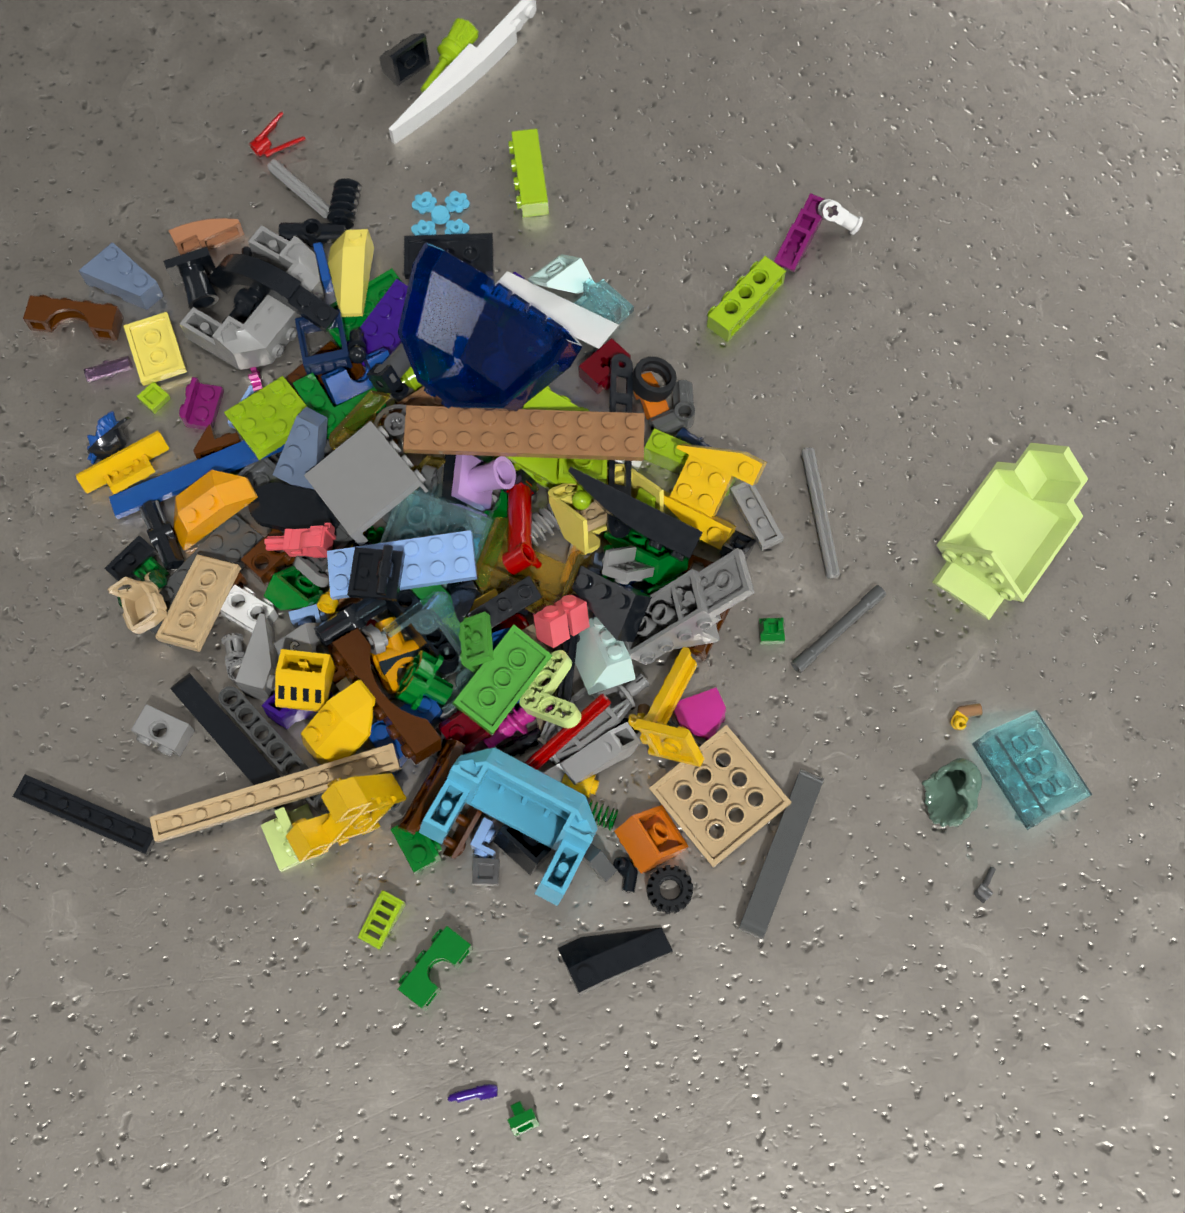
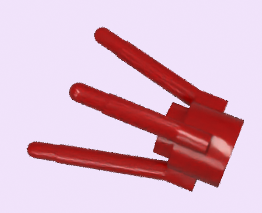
M280 112L249 143V146L258 157L265 155L268 158L273 153L305 140V137L302 136L270 149L272 143L267 136L277 126V122L283 116V112Z

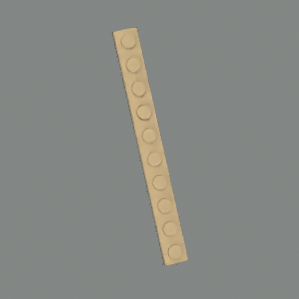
M393 743L151 816L149 818L154 841L159 843L324 793L328 789L327 785L337 778H342L343 780L354 776L386 774L399 770L401 767L395 745Z

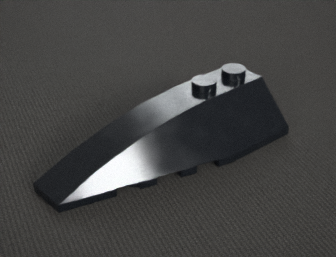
M569 468V475L604 511L631 531L648 540L650 547L659 551L664 548L671 552L670 556L681 562L684 559L689 561L702 536V531L575 468Z

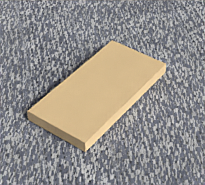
M197 554L155 638L160 642L200 652L241 570L239 565Z

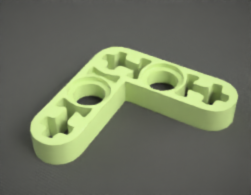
M557 650L551 653L553 656L522 695L519 703L527 714L569 729L580 722L581 713L575 704L552 696L572 666V660L563 650ZM551 678L547 685L541 686L544 680ZM555 704L552 711L545 713L548 706Z

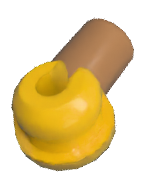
M981 704L957 707L951 717V726L956 730L965 729L969 717L982 715Z
M640 704L638 705L637 715H629L628 723L631 728L637 719L643 720L644 716L648 714L650 710L649 705Z

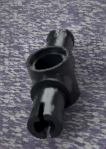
M252 287L240 289L234 297V309L228 316L239 322L244 318L247 319L264 300L266 293Z

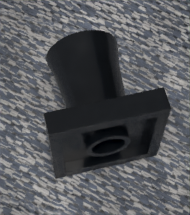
M207 247L163 261L174 285L184 283L189 309L194 307L197 310H201L218 302L219 297L207 276L216 269Z

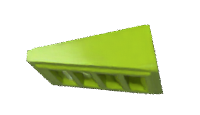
M382 890L357 938L381 950L405 908V902ZM385 901L395 906L393 911L383 906ZM382 911L389 915V920L380 917L378 913ZM374 920L385 925L384 930L374 926ZM369 929L381 935L379 940L367 934Z

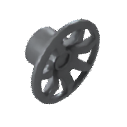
M395 404L384 408L377 415L374 425L378 428L380 419L386 414L387 417L384 425H382L383 429L390 436L386 440L390 442L393 439H397L399 448L402 450L399 454H405L403 451L406 405ZM402 409L401 413H389L391 410Z

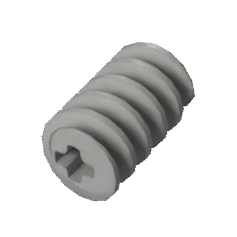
M549 503L547 504V509L542 507L539 509V514L536 512L532 514V543L535 546L539 545L538 537L543 541L547 540L546 532L551 536L554 535L553 527L561 531Z

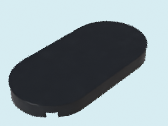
M267 483L255 490L258 498L248 504L249 512L257 524L267 528L285 531V529H308L310 526H324L325 523H331L337 529L340 525L338 519L319 494L311 489L282 483Z

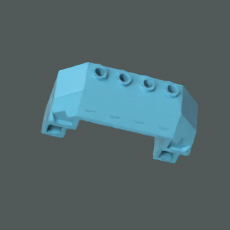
M495 747L460 755L450 769L447 780L423 819L419 833L442 844L465 803L473 806L556 851L534 894L558 906L598 829L586 796Z

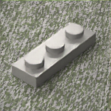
M743 482L730 488V494L761 550L763 551L783 542L784 537L755 485L752 486Z

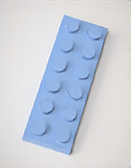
M471 530L357 546L359 548L383 550L384 545H391L394 551H403L405 553L400 590L477 579L474 541ZM355 547L327 551L330 597L332 600L350 598L347 593Z

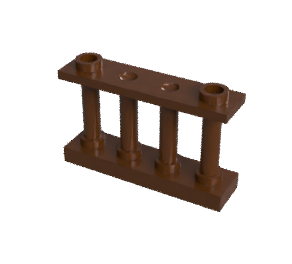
M448 739L398 828L413 835L416 831L420 830L426 813L448 778L450 769L459 756L463 755L465 747L463 743L458 740ZM470 805L465 816L459 813L455 820L459 824L452 838L447 835L442 843L446 846L443 853L444 856L456 860L457 856L463 853L466 847L465 842L482 811Z

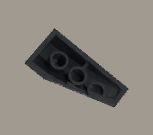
M662 927L585 936L557 948L579 996L673 952Z

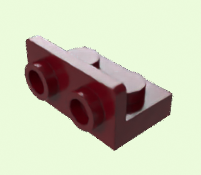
M460 710L438 725L439 730L447 740H458L465 745L463 753H469L480 741L488 739L496 733L495 731L491 735Z

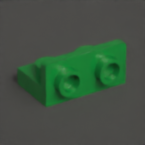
M398 825L391 828L414 874L442 860L439 855L442 848L438 842L419 833V831H416L413 835L398 828Z

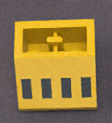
M281 649L275 671V706L319 712L328 701L335 671V665L330 654Z

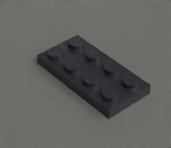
M493 233L404 236L405 279L452 278L454 276L481 272L494 276Z

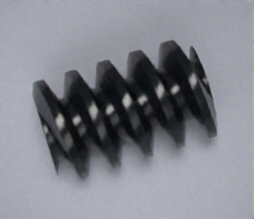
M343 178L334 183L327 219L329 223H347L348 229H351L354 226L353 221L356 219L355 214L357 213L362 185L353 179Z

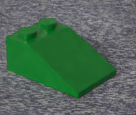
M631 530L624 538H615L609 532L604 534V538L614 549L626 546H635L637 548L634 561L654 567L653 577L644 578V580L652 585L657 586L686 571L688 568V560L684 559L681 562L671 557V552L664 548L659 551L650 547L648 540Z

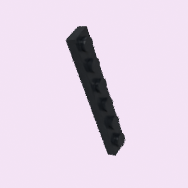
M24 774L12 796L17 800L147 856L155 843L152 828Z

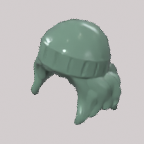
M957 758L942 766L921 783L926 789L925 804L928 806L929 818L933 824H940L941 827H958L971 815V812L977 809V798L982 787V775L973 762L964 758Z

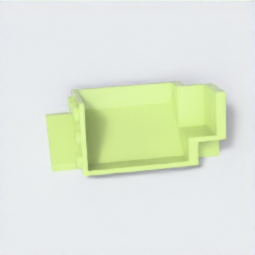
M1030 443L1016 463L997 461L936 545L947 562L932 583L988 620H990L1004 599L1024 602L1083 517L1074 499L1088 478L1068 446Z

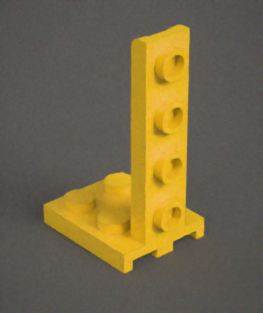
M683 647L675 658L674 665L669 674L665 677L659 693L654 697L648 714L644 716L643 720L637 719L633 728L641 732L640 740L642 744H648L649 755L701 767L704 757L691 732L681 726L676 728L667 725L697 667L696 661L691 656L690 649Z

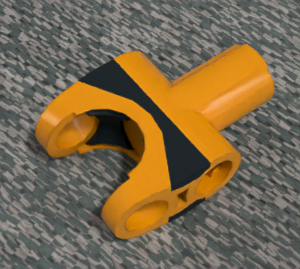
M390 617L375 624V627L380 632H385L388 646H385V652L377 655L372 653V663L384 689L389 694L397 693L396 690L398 688L396 680L398 679V669L408 668L413 658L418 655L421 649L413 639L404 640L396 617Z

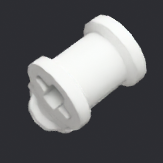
M825 199L818 206V213L822 218L841 225L849 230L851 235H854L862 225L863 217H856L834 200ZM828 206L834 210L832 214L826 210Z

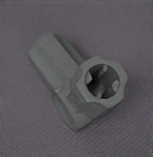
M678 380L673 388L674 409L649 419L652 432L655 428L669 434L683 427L687 430L693 426L695 407L692 382L687 380ZM684 413L689 415V417H681L680 414Z

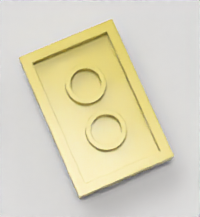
M168 312L123 325L143 386L149 385L153 381L158 382L187 372Z

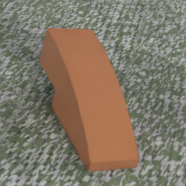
M227 218L195 221L168 230L180 255L199 247H207L211 251L244 235L239 220Z

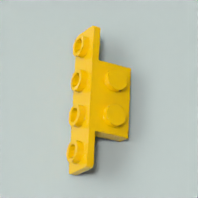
M156 431L77 473L75 477L86 493H90L108 484L112 493L116 494L155 473L156 471L149 460L168 451L169 447L161 433Z

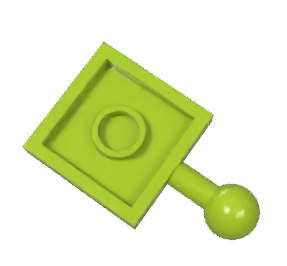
M559 458L558 483L577 484L568 472L569 468L572 467L606 484L607 460ZM577 484V492L572 497V503L576 509L585 510L591 504V497Z

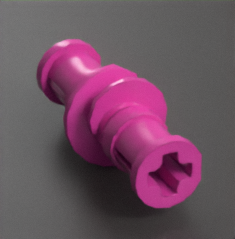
M514 706L512 708L513 713L509 712L499 725L496 733L488 739H483L489 749L496 748V745L506 738L513 736L516 731L522 734L528 733L526 724L536 720V717L527 714L521 706L519 709ZM548 706L546 710L551 711L553 706Z

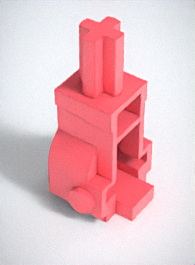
M325 523L324 526H310L308 529H285L284 536H268L264 543L266 544L267 551L284 550L290 557L327 558V551L332 550L333 540H336V535L334 534L335 527L331 523Z

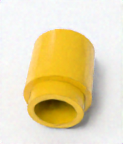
M564 773L562 779L563 784L582 793L587 798H590L591 794L596 795L600 782L596 780V774L576 785H573L566 773Z

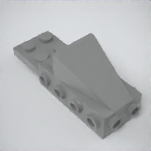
M737 548L700 572L692 569L650 595L652 597L634 642L624 641L631 659L646 665L674 649L719 641L716 623L721 620L720 614L755 593L744 552Z

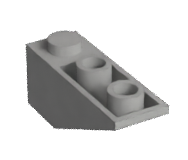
M626 722L608 731L562 762L560 766L573 785H576L631 756L641 743V740L629 723Z

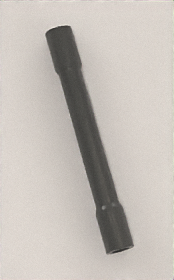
M879 585L872 588L862 597L857 605L809 648L800 653L791 662V666L798 673L804 671L816 660L820 653L886 596L884 589Z

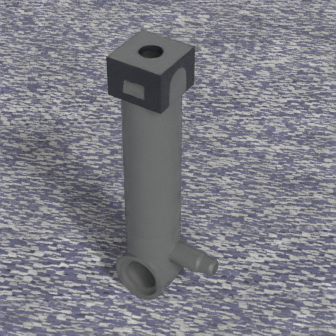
M423 299L417 300L424 318L382 364H375L366 374L378 393L393 394L402 384L400 378L445 328H451L454 325L456 312L452 306H428Z

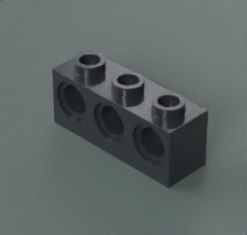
M528 576L469 612L467 618L486 612L490 615L492 629L544 596L532 576Z

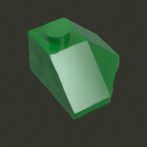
M295 566L273 574L264 597L278 609L288 610L308 607L317 603L320 596L323 595V591L320 590L319 586L306 578Z

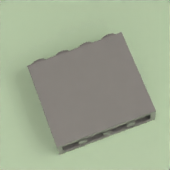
M371 421L304 475L348 534L360 546L368 541L363 532L419 486L425 493L428 492L427 488L423 485L426 479L417 469L414 472L410 469L414 465L404 454L400 457L399 453L402 450L393 440L390 442L386 440L390 436L381 425L376 428Z

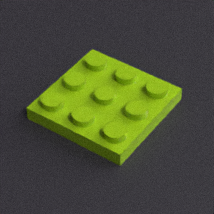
M281 376L263 387V389L229 408L224 414L257 459L260 460L286 443L296 416L307 406L287 380Z

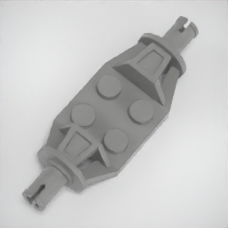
M639 673L635 680L628 682L624 686L620 684L588 695L584 687L572 696L570 702L575 704L581 712L600 694L607 695L613 692L618 694L609 699L611 703L602 713L548 761L554 765L559 764L560 761L573 756L619 724L630 709L636 708L633 697L649 686L645 677L642 678L643 675ZM546 721L541 736L537 738L539 748L549 741L555 731L558 733L563 727Z

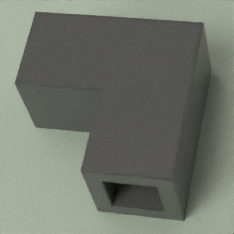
M591 843L582 860L601 879L607 882L617 870L604 853Z

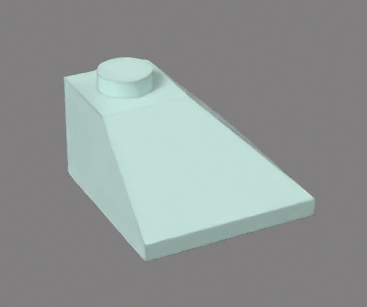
M561 254L529 277L528 281L533 284L578 294L588 288L587 285L593 279L581 258Z

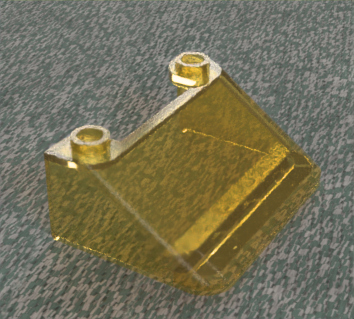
M496 517L476 565V582L479 588L486 592L496 588L500 594L526 577L532 576L544 596L525 608L535 614L543 610L544 607L554 605L562 597L573 592L572 585L580 565L588 566L592 554H584L580 550L574 551L569 555L565 564L534 550L542 566L537 569L531 565L517 574H511L505 568L502 561V554L507 551L508 518Z

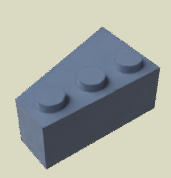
M113 242L78 270L86 285L95 286L104 290L107 294L119 296L124 301L148 310L164 296L158 283Z
M305 407L296 416L273 476L293 486L315 490L304 475L324 459L327 417L308 407Z

